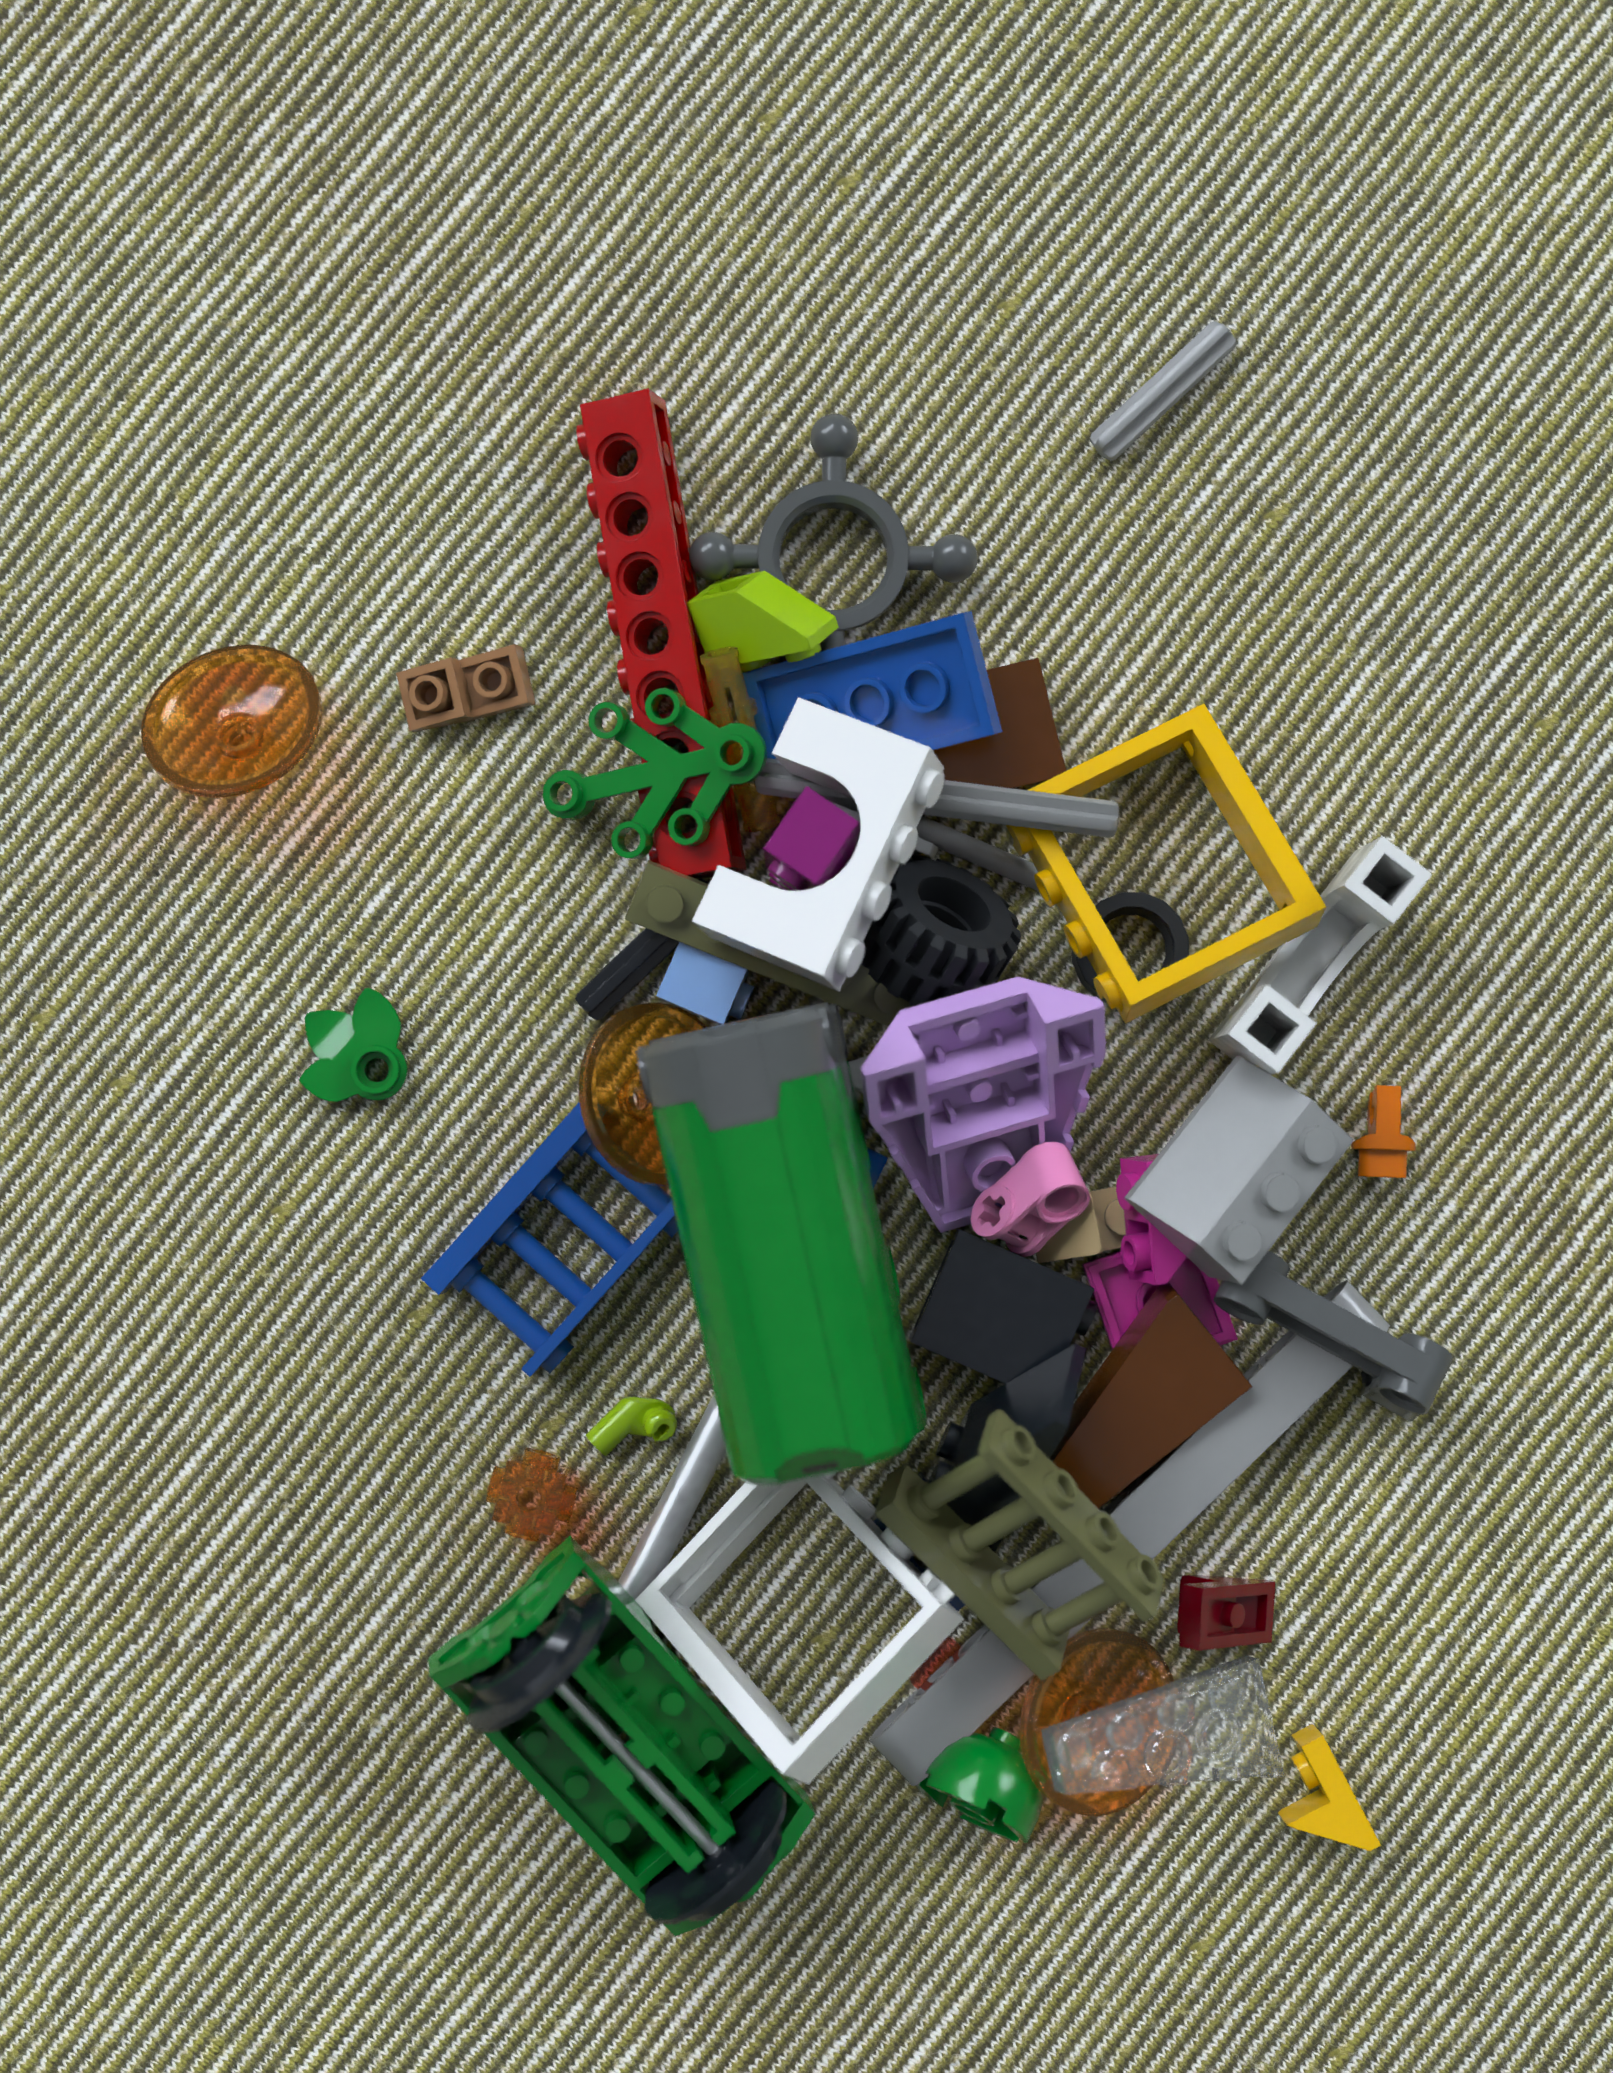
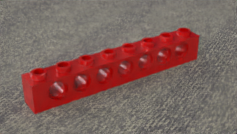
M647 388L580 404L583 424L577 425L576 435L580 452L586 461L589 460L593 483L587 484V499L592 515L595 519L600 520L603 541L597 543V558L603 575L606 578H610L613 600L607 603V616L613 634L620 636L623 659L617 662V673L622 691L625 695H630L634 717L630 720L672 748L676 744L684 742L689 752L705 749L676 726L666 727L653 723L645 711L646 699L651 692L675 683L678 692L686 701V706L719 728L722 727L713 672L687 606V602L698 595L699 592L696 575L689 562L691 546L666 402ZM636 449L638 460L635 468L629 474L619 476L617 464L620 457L625 452ZM646 508L648 521L645 528L640 533L630 536L627 530L629 517L637 509ZM655 566L658 571V581L655 588L647 594L640 595L637 588L640 574L646 568ZM665 625L669 635L668 642L662 651L651 655L647 645L649 634L657 626ZM658 708V713L663 719L669 717L673 712L671 710L668 713L662 714ZM641 757V763L648 762ZM709 774L687 779L656 829L654 836H652L653 845L649 852L650 861L694 879L713 877L718 865L735 872L747 870L732 787L709 822V835L703 843L697 846L681 845L675 842L669 834L668 823L671 816L686 803L695 800ZM651 788L638 791L641 804ZM697 825L688 833H684L681 830L683 836L687 839L694 836L697 831Z

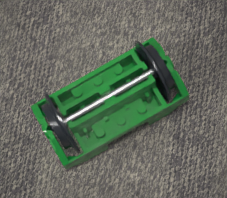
M571 1535L544 1558L520 1589L477 1626L452 1637L428 1658L429 1676L466 1714L467 1722L477 1734L483 1733L645 1904L644 1910L657 1924H663L674 1936L708 1925L719 1914L726 1912L736 1902L742 1903L751 1898L761 1887L764 1878L772 1872L781 1860L791 1853L816 1814L808 1794L794 1778L781 1773L724 1704L722 1706L654 1633L649 1616L609 1571L582 1549ZM577 1576L588 1578L593 1586L580 1597L572 1601L564 1594ZM623 1731L631 1737L626 1743L619 1737Z

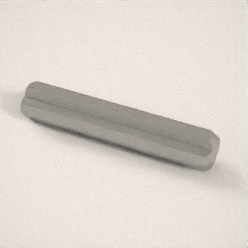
M1217 321L1210 322L1091 434L1090 442L1103 458L1110 461L1116 460L1235 348L1237 342L1230 330L1223 323Z

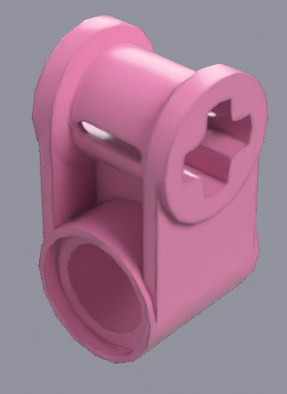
M1044 1142L1026 1151L1017 1164L994 1185L979 1195L971 1211L972 1229L983 1238L989 1240L999 1238L1005 1241L1009 1250L1023 1257L1032 1256L1040 1251L1046 1242L1070 1220L1082 1214L1089 1204L1090 1195L1069 1149L1059 1142ZM998 1202L1004 1206L1001 1208L995 1205V1203ZM1021 1234V1235L1027 1237V1239L1025 1240V1239L1019 1237V1235Z

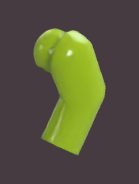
M629 1396L621 1399L586 1434V1437L597 1450L607 1456L628 1434L653 1437L654 1441L660 1442L668 1440L676 1432L677 1419L675 1418L673 1408L661 1399Z

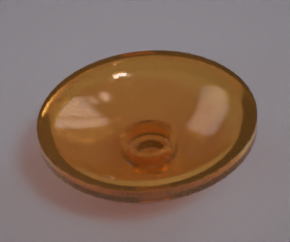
M261 645L223 647L204 653L183 664L157 688L143 715L141 725L142 745L150 764L158 776L177 790L207 798H227L251 793L283 777L308 753L321 726V696L310 672L293 656L281 650Z
M652 1002L638 1004L625 1008L609 1017L597 1029L589 1041L583 1055L579 1073L578 1091L581 1114L595 1147L602 1157L618 1172L636 1182L652 1186H668V1181L653 1118L652 1105L646 1098L640 1077L637 1049L638 1047L649 1045L651 1040L708 1028L691 1013L670 1004ZM633 1092L637 1097V1106L633 1100Z
M1099 1628L1081 1632L1067 1639L1059 1672L1042 1681L1036 1675L1033 1676L1021 1711L1020 1745L1026 1769L1036 1787L1047 1799L1057 1806L1076 1814L1103 1816L1129 1807L1152 1788L1170 1759L1178 1731V1695L1168 1665L1158 1651L1142 1638L1117 1629ZM1078 1707H1079V1714H1078L1077 1718L1075 1719V1714H1076V1711H1077V1709H1078Z

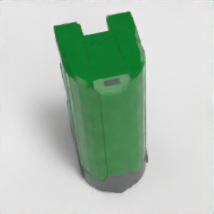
M828 1002L732 1021L705 1029L651 1040L649 1045L641 1046L637 1049L640 1077L646 1098L652 1105L653 1118L730 1469L735 1476L754 1485L781 1484L783 1482L878 1463L906 1450L916 1435L925 1430L927 1423L921 1383L916 1367L911 1366L899 1311L901 1297L891 1249L889 1246H885L869 1170L871 1163L850 1066L846 1060L848 1058L846 1039L836 1003L828 1005Z

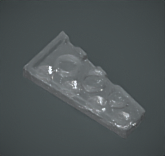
M1249 1656L1240 1657L1041 1729L1054 1791L1064 1794L1128 1790L1148 1785L1178 1786L1188 1785V1782L1210 1780L1217 1782L1240 1781L1241 1778L1285 1777L1259 1658Z

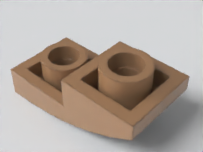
M516 644L460 660L450 657L396 673L409 731L411 732L468 722L536 705L523 647Z

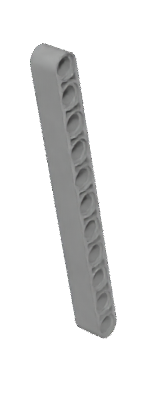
M1348 1280L1341 1282L1324 1296L1325 1299L1383 1331H1388L1390 1324ZM1288 1331L1243 1374L1252 1385L1251 1389L1131 1482L1101 1512L1107 1513L1115 1521L1119 1531L1141 1554H1145L1153 1560L1353 1365L1297 1334ZM1081 1559L1032 1586L1030 1589L1048 1607L1056 1609L1104 1581ZM1087 1620V1621H1085L1084 1623H1082V1624H1080V1625L1074 1627L1073 1629H1071V1630L1069 1631V1635H1068L1067 1642H1068L1089 1620ZM984 1624L881 1723L869 1741L911 1786H915L929 1776L926 1774L928 1767L947 1746L975 1732L1034 1673Z

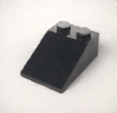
M1074 1344L971 1403L960 1425L950 1421L946 1427L936 1451V1455L945 1460L944 1462L941 1460L937 1462L928 1483H932L980 1454L979 1446L988 1416L999 1409L1016 1425L1025 1428L1032 1436L1036 1446L1050 1459L1069 1427L1087 1348ZM996 1474L948 1502L947 1505L965 1523L972 1526L1021 1498V1496L999 1474ZM1003 1538L989 1545V1547L993 1550L994 1553L998 1549Z

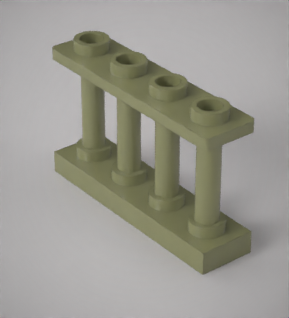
M999 1409L988 1416L979 1446L980 1454L932 1483L923 1481L906 1463L887 1475L875 1515L1041 1681L1060 1671L1069 1631L1122 1601L1144 1622L1157 1616L1164 1579L1156 1563L1149 1556L1141 1554L1119 1531L1115 1521L1107 1513L1100 1512L1078 1489L1071 1475L1065 1470L1059 1469L1036 1446L1030 1433L1022 1426L1016 1425L1002 1410ZM996 1474H999L1021 1496V1498L972 1526L965 1523L947 1505L948 1502ZM1038 1517H1041L1063 1539L1014 1568L1006 1565L989 1547V1545ZM1081 1559L1104 1581L1056 1609L1048 1607L1030 1589L1032 1586Z

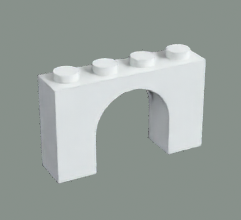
M798 697L772 754L789 773L840 792L855 800L861 824L856 850L848 864L833 879L818 887L803 891L781 890L718 865L692 922L712 939L840 991L846 977H852L860 967L865 952L863 940L872 921L879 920L888 907L891 898L890 883L899 863L905 864L915 849L918 839L916 827L925 808H931L941 794L944 784V766L928 746Z
M1383 836L1354 851L1320 895L1326 905V910L1318 927L1281 945L1208 1041L1231 1059H1234L1236 1056L1243 1057L1269 1074L1279 1073L1317 1024L1308 1016L1330 984L1376 932L1397 921L1432 874Z

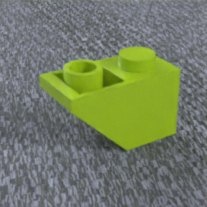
M765 570L715 581L687 602L711 670L735 665L737 672H747L764 666L771 661V658L784 655L787 662L801 661L814 656V653L820 652L821 647L819 643L839 628L836 617Z

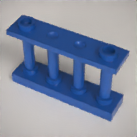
M587 1096L580 1100L421 1278L438 1295L446 1293L451 1286L459 1293L465 1289L533 1350L535 1354L521 1368L529 1377L535 1374L540 1367L550 1374L574 1348L566 1338L662 1231H665L671 1238L678 1232L671 1196L602 1135L605 1129L598 1122L606 1115V1112ZM573 1150L581 1157L587 1153L657 1216L633 1244L562 1181L565 1174L558 1167ZM532 1196L536 1197L540 1202L546 1198L616 1261L593 1289L521 1226L525 1220L517 1213ZM492 1241L499 1247L506 1244L576 1307L552 1335L481 1272L484 1265L476 1258Z

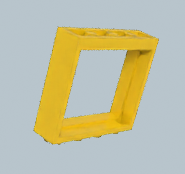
M1205 704L1197 706L1029 789V791L1082 797L1183 747L1279 908V911L1138 981L1052 831L1006 825L1014 839L1013 847L1016 852L1021 856L1028 853L1038 873L1034 874V879L1042 898L1049 907L1057 904L1068 924L1064 925L1063 928L1071 949L1080 959L1087 956L1098 975L1093 978V982L1100 999L1105 998L1111 1010L1117 1008L1125 1024L1318 927L1326 910L1325 903Z

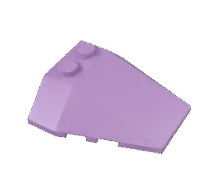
M1014 977L899 1011L861 1067L865 1113L940 1233L971 1224V1211L979 1195L994 1185L1020 1161L1026 1151L1035 1145L1055 1141L1064 1144L1071 1152L1074 1140L1070 1132L1077 1113L1085 1112L1090 1099L1085 1090L1092 1069L1101 1068L1106 1054L1105 1006L1100 998L1022 977ZM998 1202L995 1203V1205L1001 1208L1004 1206Z

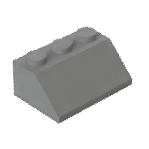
M1236 1056L1124 1199L1208 1277L1242 1285L1354 1140L1312 1099L1243 1057Z

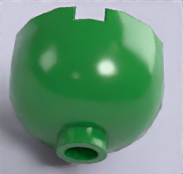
M992 1727L989 1736L973 1732L970 1736L962 1737L947 1746L928 1767L926 1774L929 1776L916 1785L921 1793L941 1807L944 1806L947 1798L950 1797V1805L963 1813L960 1818L1013 1842H1018L1019 1838L1024 1843L1028 1842L1039 1819L1044 1802L1043 1781L1038 1769L1032 1761L1022 1754L1025 1743L1015 1735L996 1727Z

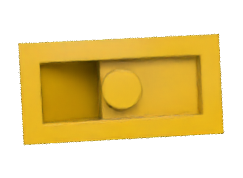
M1311 1724L1292 1734L1291 1736L1300 1752L1293 1755L1291 1760L1307 1789L1311 1790L1317 1786L1319 1789L1278 1812L1285 1824L1294 1829L1368 1851L1381 1846L1321 1732Z

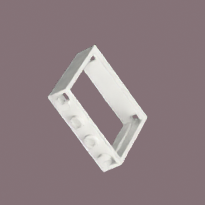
M837 1472L773 1485H754L745 1482L635 1599L781 1773L808 1785L964 1620L949 1603L955 1596V1593L929 1568L922 1574L909 1559L914 1553L888 1527L882 1531L870 1519L875 1514V1507L853 1486L850 1485L844 1491L832 1478ZM808 1483L923 1608L800 1737L691 1611L690 1607L804 1485Z

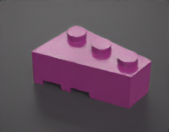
M806 786L763 848L765 866L770 872L768 874L770 877L769 882L781 890L803 891L818 887L833 879L848 864L856 850L860 837V822Z

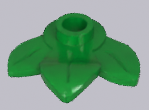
M369 987L365 988L357 999L353 1015L333 1010L313 1011L306 1014L305 1030L307 1039L319 1060L311 1064L303 1072L299 1081L313 1095L332 1102H339L357 1094L370 1100H385L393 1097L403 1088L408 1076V1065L405 1056L397 1048L401 1033V1021L395 1008L381 993ZM376 1059L384 1060L389 1068L387 1077L380 1082H374L368 1075V1067Z

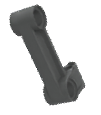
M1271 1251L1265 1254L1242 1285L1222 1281L1214 1297V1302L1231 1316L1255 1325L1264 1324L1266 1318L1362 1370L1361 1395L1407 1421L1412 1422L1417 1416L1428 1414L1454 1359L1446 1348L1416 1334L1405 1333L1402 1337L1396 1338L1287 1278L1290 1266Z

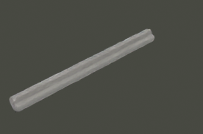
M767 758L763 771L755 779L756 790L760 794L798 799L807 786L831 803L857 806L855 800L849 796L789 773L778 759ZM944 780L938 800L931 808L926 807L923 814L1110 838L1117 831L1119 805L1115 801Z

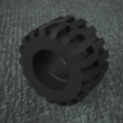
M914 856L913 859H909L905 864L899 863L890 883L891 898L888 907L879 920L872 921L863 940L865 952L861 965L869 969L868 974L876 983H881L885 986L889 993L897 998L900 997L908 1001L912 1006L997 983L1021 941V932L1017 929L1019 922L1016 915L1008 910L1010 906L1005 899L993 891V887L984 880H980L972 872L962 867H956L948 861L938 858L932 860L926 856Z

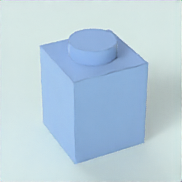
M679 942L656 997L720 1025L727 1023L730 1016L739 1020L742 1018L754 986L745 983L749 973L748 969Z

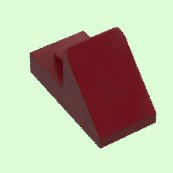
M1204 1575L1182 1576L1180 1580L1177 1630L1180 1634L1179 1647L1201 1651L1272 1643L1276 1582Z

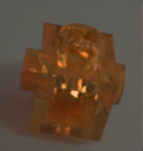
M525 1448L524 1455L514 1453L507 1460L505 1468L495 1466L489 1483L486 1502L496 1504L492 1520L505 1524V1534L524 1540L539 1541L541 1533L552 1536L559 1521L570 1522L578 1487L568 1485L573 1468L559 1465L560 1456L543 1450ZM524 1487L535 1488L541 1497L540 1505L536 1508L521 1505L518 1499L519 1491Z

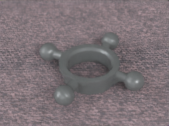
M835 413L821 417L814 424L810 435L812 448L822 459V481L805 485L780 501L764 524L759 544H733L722 533L707 532L697 537L689 550L690 565L694 572L703 579L720 580L728 576L733 569H759V571L765 570L787 585L780 568V551L786 535L798 521L813 512L825 509L850 511L867 520L878 532L885 547L887 567L884 577L872 595L863 602L846 609L826 610L836 617L839 628L820 642L821 651L845 645V631L862 627L882 615L899 595L907 570H933L935 575L943 581L957 583L969 578L975 571L978 562V554L974 544L968 538L958 534L943 536L933 546H908L904 527L893 508L872 490L846 481V459L854 453L857 447L858 431L848 417Z

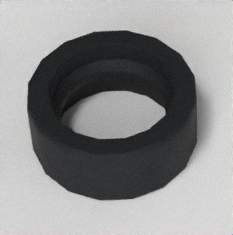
M1121 892L1103 899L1095 905L1105 925L1110 920L1122 915H1138L1150 920L1160 930L1165 942V959L1160 970L1189 956V937L1181 917L1165 901L1144 892ZM1072 950V964L1080 983L1094 997L1100 998L1093 982V978L1098 975L1087 956L1081 959L1078 958ZM1105 998L1100 999L1101 1001L1107 1003Z

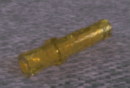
M737 647L719 648L701 655L700 661L704 666L713 707L708 711L711 722L718 725L719 728L734 723L725 689L728 687L731 690L738 722L757 730L754 715L758 713L756 699L749 698L738 659ZM738 742L731 744L726 752L727 760L731 765L739 763L743 757L741 752L743 748ZM750 783L734 785L745 832L763 831L781 823L774 796L760 794L757 790L752 791Z

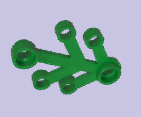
M667 688L656 689L646 699L645 711L648 718L658 725L666 727L676 726L705 748L681 754L630 720L628 712L622 706L610 702H602L597 704L589 714L588 722L593 734L599 738L617 740L648 762L588 777L583 773L571 770L558 771L552 774L546 781L543 788V801L547 810L554 816L578 820L587 816L592 811L597 800L651 788L632 821L619 824L614 829L611 838L612 847L619 856L640 859L650 852L653 845V834L687 779L709 774L691 807L677 810L673 813L668 823L669 834L675 842L681 845L697 846L708 837L710 831L709 822L732 785L750 783L763 771L767 761V747L761 734L751 726L741 723H731L719 728L686 706V701L680 693ZM671 697L674 702V710L669 717L663 719L658 713V705L663 698ZM613 710L617 716V724L612 731L606 732L602 727V718L606 712ZM738 742L743 748V757L739 763L731 765L727 760L726 752L731 744ZM568 783L572 789V798L567 804L562 805L558 801L557 792L560 786ZM692 816L697 822V831L694 836L687 839L681 832V824L685 818ZM635 829L640 835V844L637 849L630 852L625 846V836L630 830Z

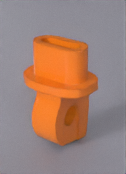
M1376 1085L1374 1090L1370 1092L1368 1100V1135L1351 1143V1149H1359L1358 1176L1406 1178L1407 1151H1416V1143L1409 1136L1400 1134L1401 1086Z

